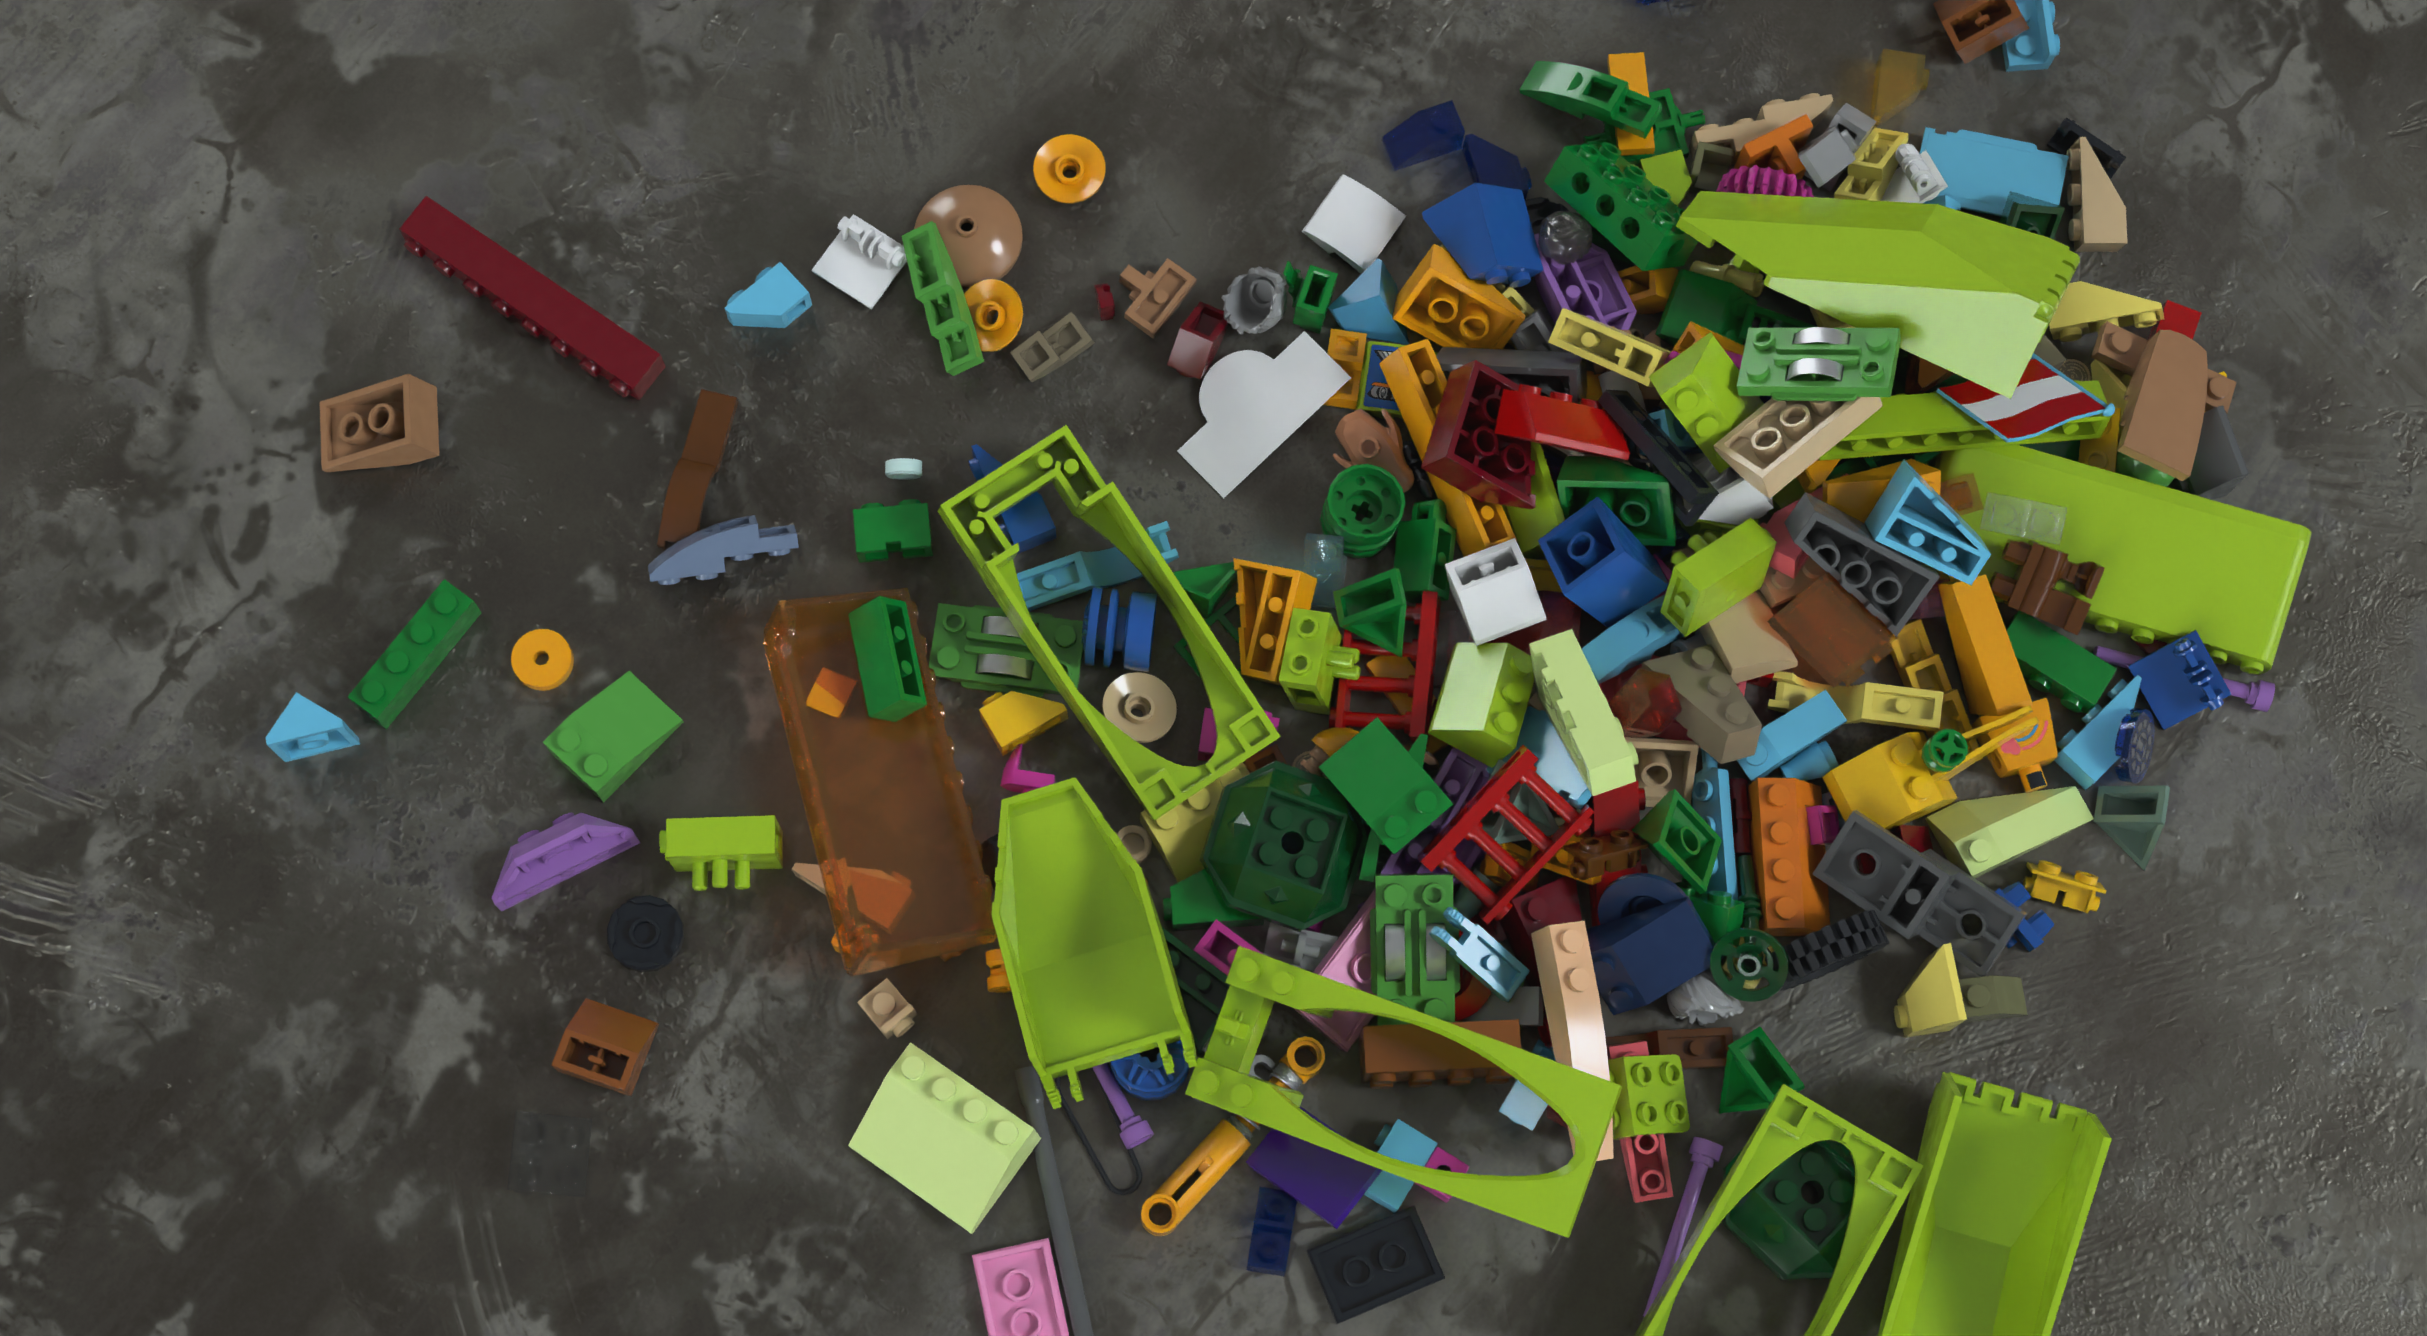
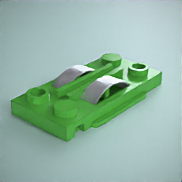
M1749 327L1737 381L1739 396H1772V399L1777 401H1854L1857 397H1891L1901 342L1900 329Z
M938 603L928 679L939 680V678H947L952 682H960L961 686L965 689L1002 692L1004 694L1015 691L1039 698L1044 693L1061 695L1002 608L980 605L966 607ZM1029 612L1033 623L1078 690L1083 656V645L1081 643L1083 621L1054 618L1050 614Z
M1375 874L1376 908L1370 911L1372 992L1379 997L1447 1022H1455V993L1460 990V964L1449 955L1450 951L1441 947L1429 935L1432 928L1436 926L1446 930L1455 940H1459V929L1450 924L1443 916L1447 907L1458 911L1456 907H1453V874ZM1377 1015V1025L1410 1024Z

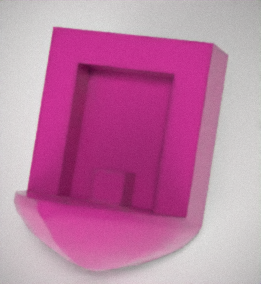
M1018 744L1006 762L1000 786L1009 791L1025 793L1054 784L1056 781L1053 774L1020 770L1023 744Z

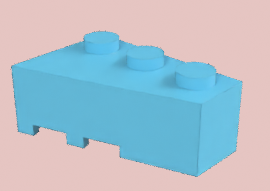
M1905 460L1900 464L1864 522L1875 541L1969 585H1972L1991 555L1981 537Z

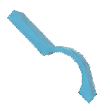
M1165 521L1148 527L1146 532L1168 564L1179 558L1176 548L1171 550L1166 535L1170 527L1168 522ZM1116 547L1095 552L1079 551L1017 573L1018 582L1028 611L1092 590L1093 587H1114L1143 577L1138 569Z

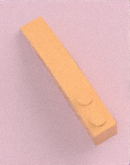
M1585 921L1548 925L1531 933L1555 1061L1610 1081L1601 1004ZM1611 1118L1597 1161L1614 1158L1613 1118ZM1568 1127L1572 1152L1574 1156L1575 1139L1572 1135L1570 1128Z

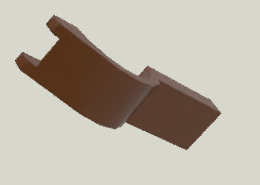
M701 389L682 457L673 471L668 486L657 542L658 548L666 549L668 541L677 543L699 531L704 500L710 482L715 473L719 471L738 406L737 397Z
M1732 1027L1657 1030L1637 1035L1605 1037L1606 1046L1645 1040L1647 1041L1649 1056L1676 1054L1681 1059L1682 1070L1725 1068L1728 1045L1733 1043Z

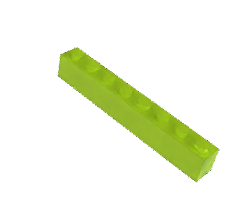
M2074 380V382L2108 405L2098 380ZM1936 391L1923 394H1897L1891 397H1880L1883 406L1821 456L1819 461L2101 438L2112 415L2106 417L2101 413L2072 420L2033 438L2016 442H2005Z

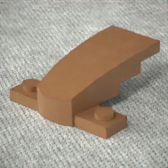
M2107 321L2099 329L2091 358L2132 376L2123 398L2127 401L2120 421V425L2124 426L2116 451L2178 480L2184 481L2191 475L2200 439L2204 411L2207 412L2223 405L2227 414L2236 382L2208 369L2207 351L2184 334L2172 330H2159L2150 339L2146 340Z

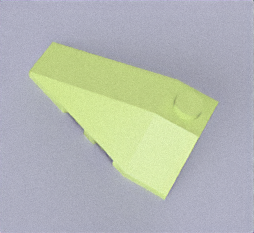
M2076 786L1959 801L1926 817L1925 820L1948 861L1973 878H1977L2094 820Z

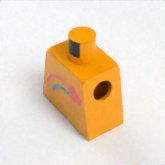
M2047 697L2033 701V707H2031L2033 711L2009 725L1977 737L1982 746L2005 731L2037 717L2039 721L2037 725L2015 736L1986 755L2000 778L2019 774L2026 793L2048 786L2041 767L2049 765L2058 756ZM2009 714L1981 716L1971 725L1972 730Z

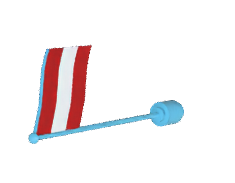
M2034 353L2011 399L1972 381L1949 387H1941L1936 390L1938 394L2005 442H2016L2033 438L2072 420L2103 413V416L2109 417L2115 412L2113 403L2107 405Z

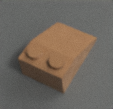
M405 374L320 401L322 471L336 472L410 465L439 456L437 387L411 374Z

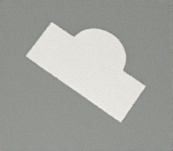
M1305 331L1275 359L1262 352L1253 350L1231 353L1217 361L1202 381L1199 392V404L1207 423L1177 451L1224 499L1347 383L1351 377Z

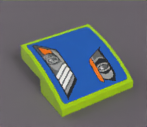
M1376 341L1366 342L1356 410L1363 409L1371 416L1384 419L1381 410L1385 409L1393 418L1403 419L1379 363L1396 349L1406 345Z

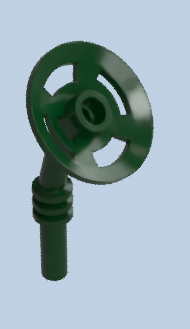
M1742 855L1737 858L1741 896L1738 898V901L1745 902L1742 920L1744 928L1732 930L1717 941L1711 953L1710 969L1716 984L1726 994L1741 1001L1756 1002L1772 997L1782 988L1788 975L1789 964L1787 954L1779 941L1769 933L1759 929V920L1763 916L1760 904L1761 898L1756 894L1753 858L1750 855ZM1744 937V943L1738 947L1731 943L1734 939ZM1769 946L1773 948L1778 957L1779 970L1773 968L1774 959L1768 948ZM1763 953L1767 957L1768 966L1763 964ZM1721 955L1727 956V968L1733 976L1730 980L1722 969ZM1733 957L1739 958L1737 962L1738 970L1734 965ZM1764 976L1769 982L1768 985L1758 989L1743 988L1745 980H1758Z

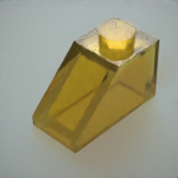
M1889 49L1882 50L1875 64L1870 117L1877 121L1874 125L1875 128L1880 127L1915 102L1920 91L1927 89L1930 70L1924 69L1926 55Z

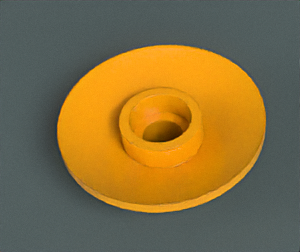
M1066 134L1050 139L1039 149L1034 160L1033 172L1038 187L1046 196L1062 203H1077L1090 198L1099 190L1105 178L1106 165L1102 152L1092 141L1079 135ZM1066 170H1073L1076 172V176L1066 178L1063 173Z
M996 279L980 281L971 286L964 295L976 329L981 352H994L1006 347L1016 337L1022 324L1023 306L1018 293L1009 284ZM998 312V318L993 324L992 318Z

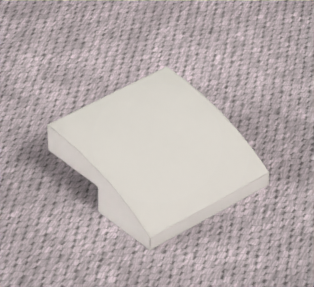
M1343 174L1302 232L1328 254L1335 252L1362 274L1380 255L1406 215L1369 188Z

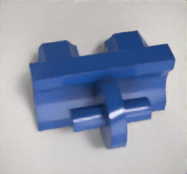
M2019 881L2003 890L1998 888L1994 891L2017 907L2031 898L2029 892ZM2041 909L2028 920L2024 918L2014 934L2028 952H2031L2044 942L2042 938L2051 930L2054 923ZM2013 936L2006 945L2008 949L2017 943L2016 939Z

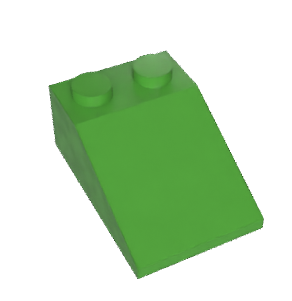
M628 671L569 715L543 743L558 761L604 803L684 721L632 672Z

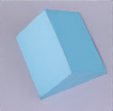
M297 692L265 737L267 746L284 762L360 744L359 737L341 718Z

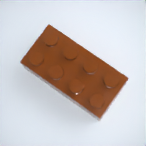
M1519 1019L1450 1022L1521 1048ZM1414 1024L1363 1026L1358 1037L1361 1083H1370V1089L1393 1088V1083L1409 1081V1087L1412 1088L1432 1086V1081L1447 1080L1448 1086H1463L1471 1084L1470 1080L1474 1078H1486V1084L1508 1083L1509 1078L1513 1077L1473 1050L1436 1032Z

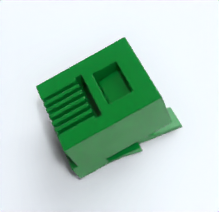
M1287 261L1283 275L1289 286L1288 292L1293 298L1292 307L1295 308L1293 324L1299 325L1302 329L1320 334L1334 294L1338 273L1310 265L1306 277L1303 279L1301 270L1296 268L1294 270L1291 262Z

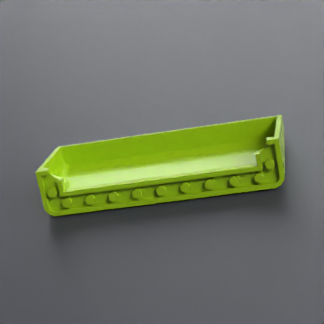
M2020 445L1946 450L1934 459L1932 467L1941 470L1940 496L1981 537L1991 553L1979 573L1986 574L1989 583L1995 571L2012 578L2016 572L2018 564L2001 558L2007 540L2012 539L2028 543L2030 539L2068 553V561L2083 563L2092 561L2105 567L2092 599L2080 594L2073 584L2066 580L2060 579L2055 586L2056 589L2085 599L2091 604L2084 622L2094 624L2097 630L2105 633H2117L2118 631L2128 635L2132 634L2131 638L2134 641L2145 644L2153 643L2154 639L2169 644L2196 630L2215 664L2230 663L2240 666L2241 671L2253 675L2266 673L2272 668L2312 534L2308 528ZM1936 569L1940 576L1938 580L1943 582L1950 581L1949 575ZM1993 594L1996 602H2003L2004 599Z

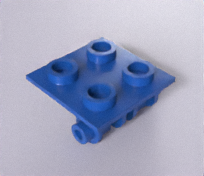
M2196 630L2128 665L2134 677L2139 675L2142 678L2140 689L2163 730L2207 707L2210 710L2221 707L2224 704L2222 699L2232 695Z

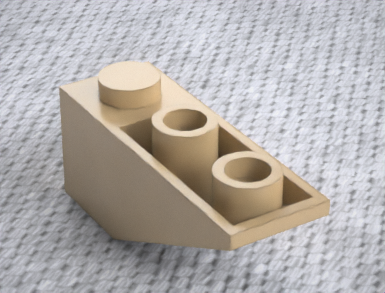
M2080 137L2070 147L2071 149L2067 150L2066 154L2069 156L2067 170H2071L2072 184H2069L2067 191L2068 204L2073 206V219L2070 220L2068 229L2069 239L2074 241V252H2118L2127 244L2126 207L2086 137Z

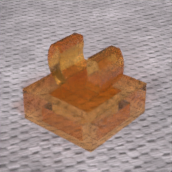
M1974 473L1941 482L1940 496L1959 516L1984 509Z

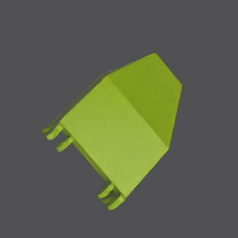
M1070 778L1002 799L997 845L999 848L997 868L995 867L994 879L996 882L994 902H992L991 915L1028 1057L1042 1081L1053 1109L1060 1108L1062 1101L1054 1080L1055 1078L1068 1075L1072 1097L1075 1098L1076 1102L1083 1101L1084 1097L1077 1075L1078 1071L1158 1047L1166 1074L1175 1073L1174 1061L1169 1053L1167 1044L1181 1040L1184 1059L1189 1068L1197 1066L1192 1031L1164 932L1142 868L1133 859L1121 839L1107 823L1077 778Z

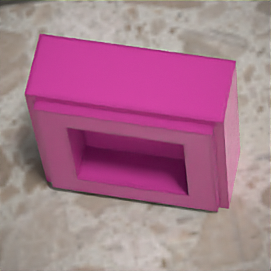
M1836 805L1806 807L1811 845L1832 844L1840 832Z

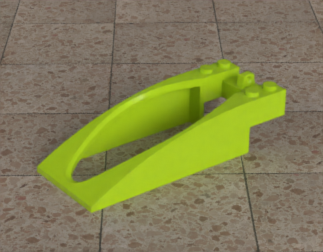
M1067 425L940 505L937 512L1022 640L1098 748L1153 821L1281 737L1114 482L1112 481L1108 485L1105 484ZM1052 482L1073 516L1080 519L1113 544L1144 576L1169 610L1186 640L1210 702L1216 727V746L1214 754L1205 764L1196 767L1182 766L1155 754L1106 719L1077 690L1032 621L1023 598L1013 561L1019 552V544L1016 543L1013 546L1010 544L995 521V517Z
M1238 946L1225 982L1230 984L1205 1056L1204 1058L1198 1057L1197 1066L1193 1070L1185 1095L1426 1187L1558 1235L1570 1237L1621 1093L1622 1085L1259 952ZM1276 1001L1324 1018H1332L1334 1010L1360 1012L1393 1018L1428 1029L1458 1042L1505 1070L1550 1105L1562 1117L1575 1139L1574 1156L1567 1165L1560 1169L1540 1175H1477L1414 1165L1374 1152L1346 1139L1300 1109L1304 1096L1300 1091L1284 1088L1249 1074L1274 1002Z
M1783 1084L1705 1211L1634 1336H1663L1678 1291L1701 1248L1725 1216L1758 1182L1802 1148L1815 1142L1832 1140L1842 1143L1851 1152L1855 1165L1854 1194L1845 1237L1832 1278L1813 1320L1803 1335L1831 1336L1923 1165Z

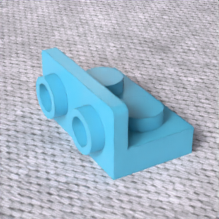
M2015 0L2030 29L2002 44L2006 72L2048 69L2060 52V39L2058 34H2054L2052 24L2055 20V5L2053 1Z

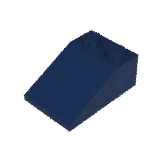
M1688 896L1586 929L1598 991L1613 1015L1648 1005L1710 968V957L1716 944Z

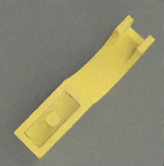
M1782 671L1774 673L1772 679L1777 681L1775 700L1769 699L1768 709L1786 714L1826 690L1847 719V722L1844 724L1865 722L1939 731L1944 694L1941 691L1870 682L1853 686L1826 685L1807 681L1796 676L1794 673Z

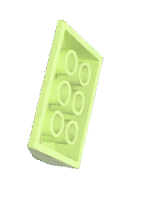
M910 1042L884 1078L848 1146L959 1226L973 1234L1041 1140V1137L1033 1127Z

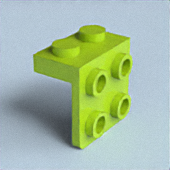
M1678 1055L1628 1056L1608 1060L1610 1081L1623 1086L1612 1115L1613 1140L1639 1135L1681 1133L1689 1130L1690 1122L1682 1064Z

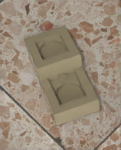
M1070 312L1044 333L1036 332L1010 353L1029 380L1034 382L1063 366L1091 347L1095 342L1075 314Z

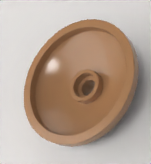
M959 185L948 188L932 197L924 205L917 217L914 229L930 221L936 223L962 289H969L974 284L987 279L1000 280L1012 269L1020 255L1023 235L1018 214L1006 198L989 188L977 185ZM969 223L974 227L970 231H963L961 226Z

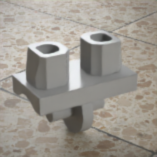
M1270 922L1264 955L1302 969L1314 971L1338 937L1309 930L1297 932Z

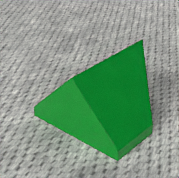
M1234 562L1173 572L1201 616L1205 619L1211 616L1237 580Z
M1393 568L1333 592L1339 626L1402 658L1407 604L1400 569Z
M1760 1026L1728 1045L1719 1114L1768 1109L1783 1084L1797 1092L1805 1088L1803 1082Z

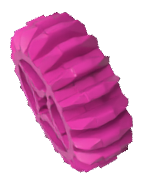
M1754 165L1753 168L1740 166L1739 170L1731 169L1729 173L1723 174L1716 192L1814 197L1812 188L1807 186L1806 181L1803 179H1796L1795 174H1786L1782 169L1760 168L1757 165Z

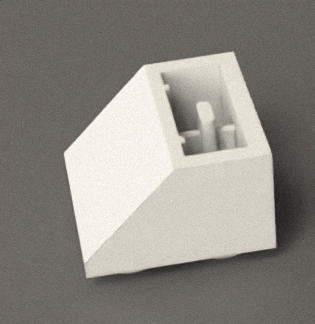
M1515 538L1444 564L1450 591L1476 646L1547 620L1530 569Z

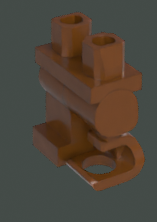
M2008 539L2001 558L2018 564L2016 572L2012 578L1995 571L1989 584L1993 594L2004 599L2003 602L2007 606L2078 635L2091 604L2085 599L2056 589V583L2060 579L2072 583L2080 594L2092 599L2105 567L2092 561L2083 563L2068 561V553L2030 539L2028 543Z

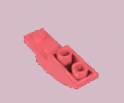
M1645 1040L1606 1046L1608 1060L1628 1056H1649L1648 1045ZM1664 1134L1639 1135L1620 1139L1634 1202L1674 1197Z

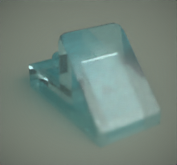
M1306 534L1304 539V573L1317 578L1311 606L1336 609L1333 592L1344 587L1347 556L1343 555L1344 537Z

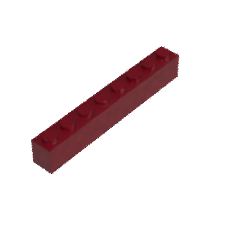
M428 196L424 197L399 228L406 241L404 246L418 258H422L424 255L434 261L433 266L444 276L451 278L452 275H455L464 281L462 286L472 295L480 298L483 294L492 300V307L503 316L509 318L512 314L522 321L520 325L531 335L537 338L540 334L551 341L550 346L564 357H568L571 354L580 360L579 365L593 377H597L600 374L610 381L609 386L621 396L627 397L630 394L637 400H640L666 367L660 353Z

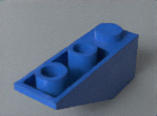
M977 444L971 446L973 459L968 460V463L976 481L1003 465ZM1037 491L998 515L1002 523L999 527L1012 546L1016 543L1019 544V552L1017 554L1056 539V527L1041 494Z

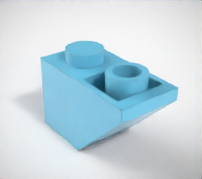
M779 262L773 268L767 267L762 270L756 277L755 283L745 291L739 290L733 294L724 309L728 321L733 326L786 328L812 306V301L807 289Z

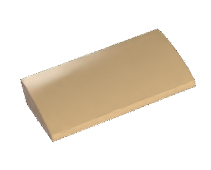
M1857 397L1854 401H1777L1771 398L1713 446L1715 451L1741 477L1770 499L1883 405L1880 397Z
M1690 547L1672 551V555L1677 551H1682L1687 557L1695 554ZM1670 559L1669 569L1673 571L1674 565ZM1760 589L1699 628L1706 644L1712 646L1735 683L1797 667L1798 661Z

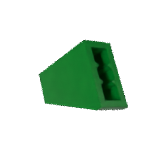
M1205 869L1171 886L1170 898H1163L1164 921H1172V931L1209 929L1216 919L1228 928L1264 925L1263 919L1227 907Z

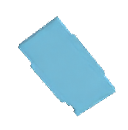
M1925 127L1919 154L1927 150L1948 185L1938 196L1946 195L1961 203V209L1999 217L2002 215L2010 191L2059 205L2069 156L2038 150L2037 146L2033 143L1963 129L1957 133L1947 131L1943 135L1935 133L1933 128Z
M1531 706L1527 707L1516 749L1502 761L1507 762L1522 745H1525L1539 759L1534 764L1537 767L1535 772L1572 807L1581 810L1592 796L1546 712L1543 710L1539 711ZM1488 766L1486 769L1488 773L1492 774L1495 766L1493 768Z

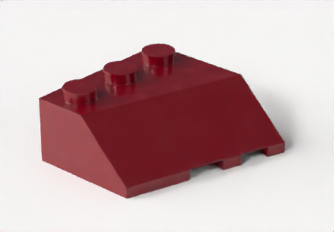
M1473 360L1451 371L1421 468L1480 502L1525 509L1536 508V495L1531 494V477L1535 475V461L1531 460V441L1494 433L1503 389L1518 391L1519 385L1477 360Z

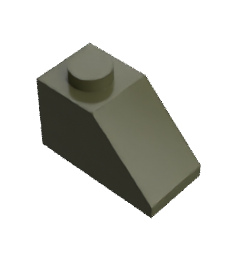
M1992 975L1959 979L1967 1020L1961 1024L2028 1015L2021 977Z

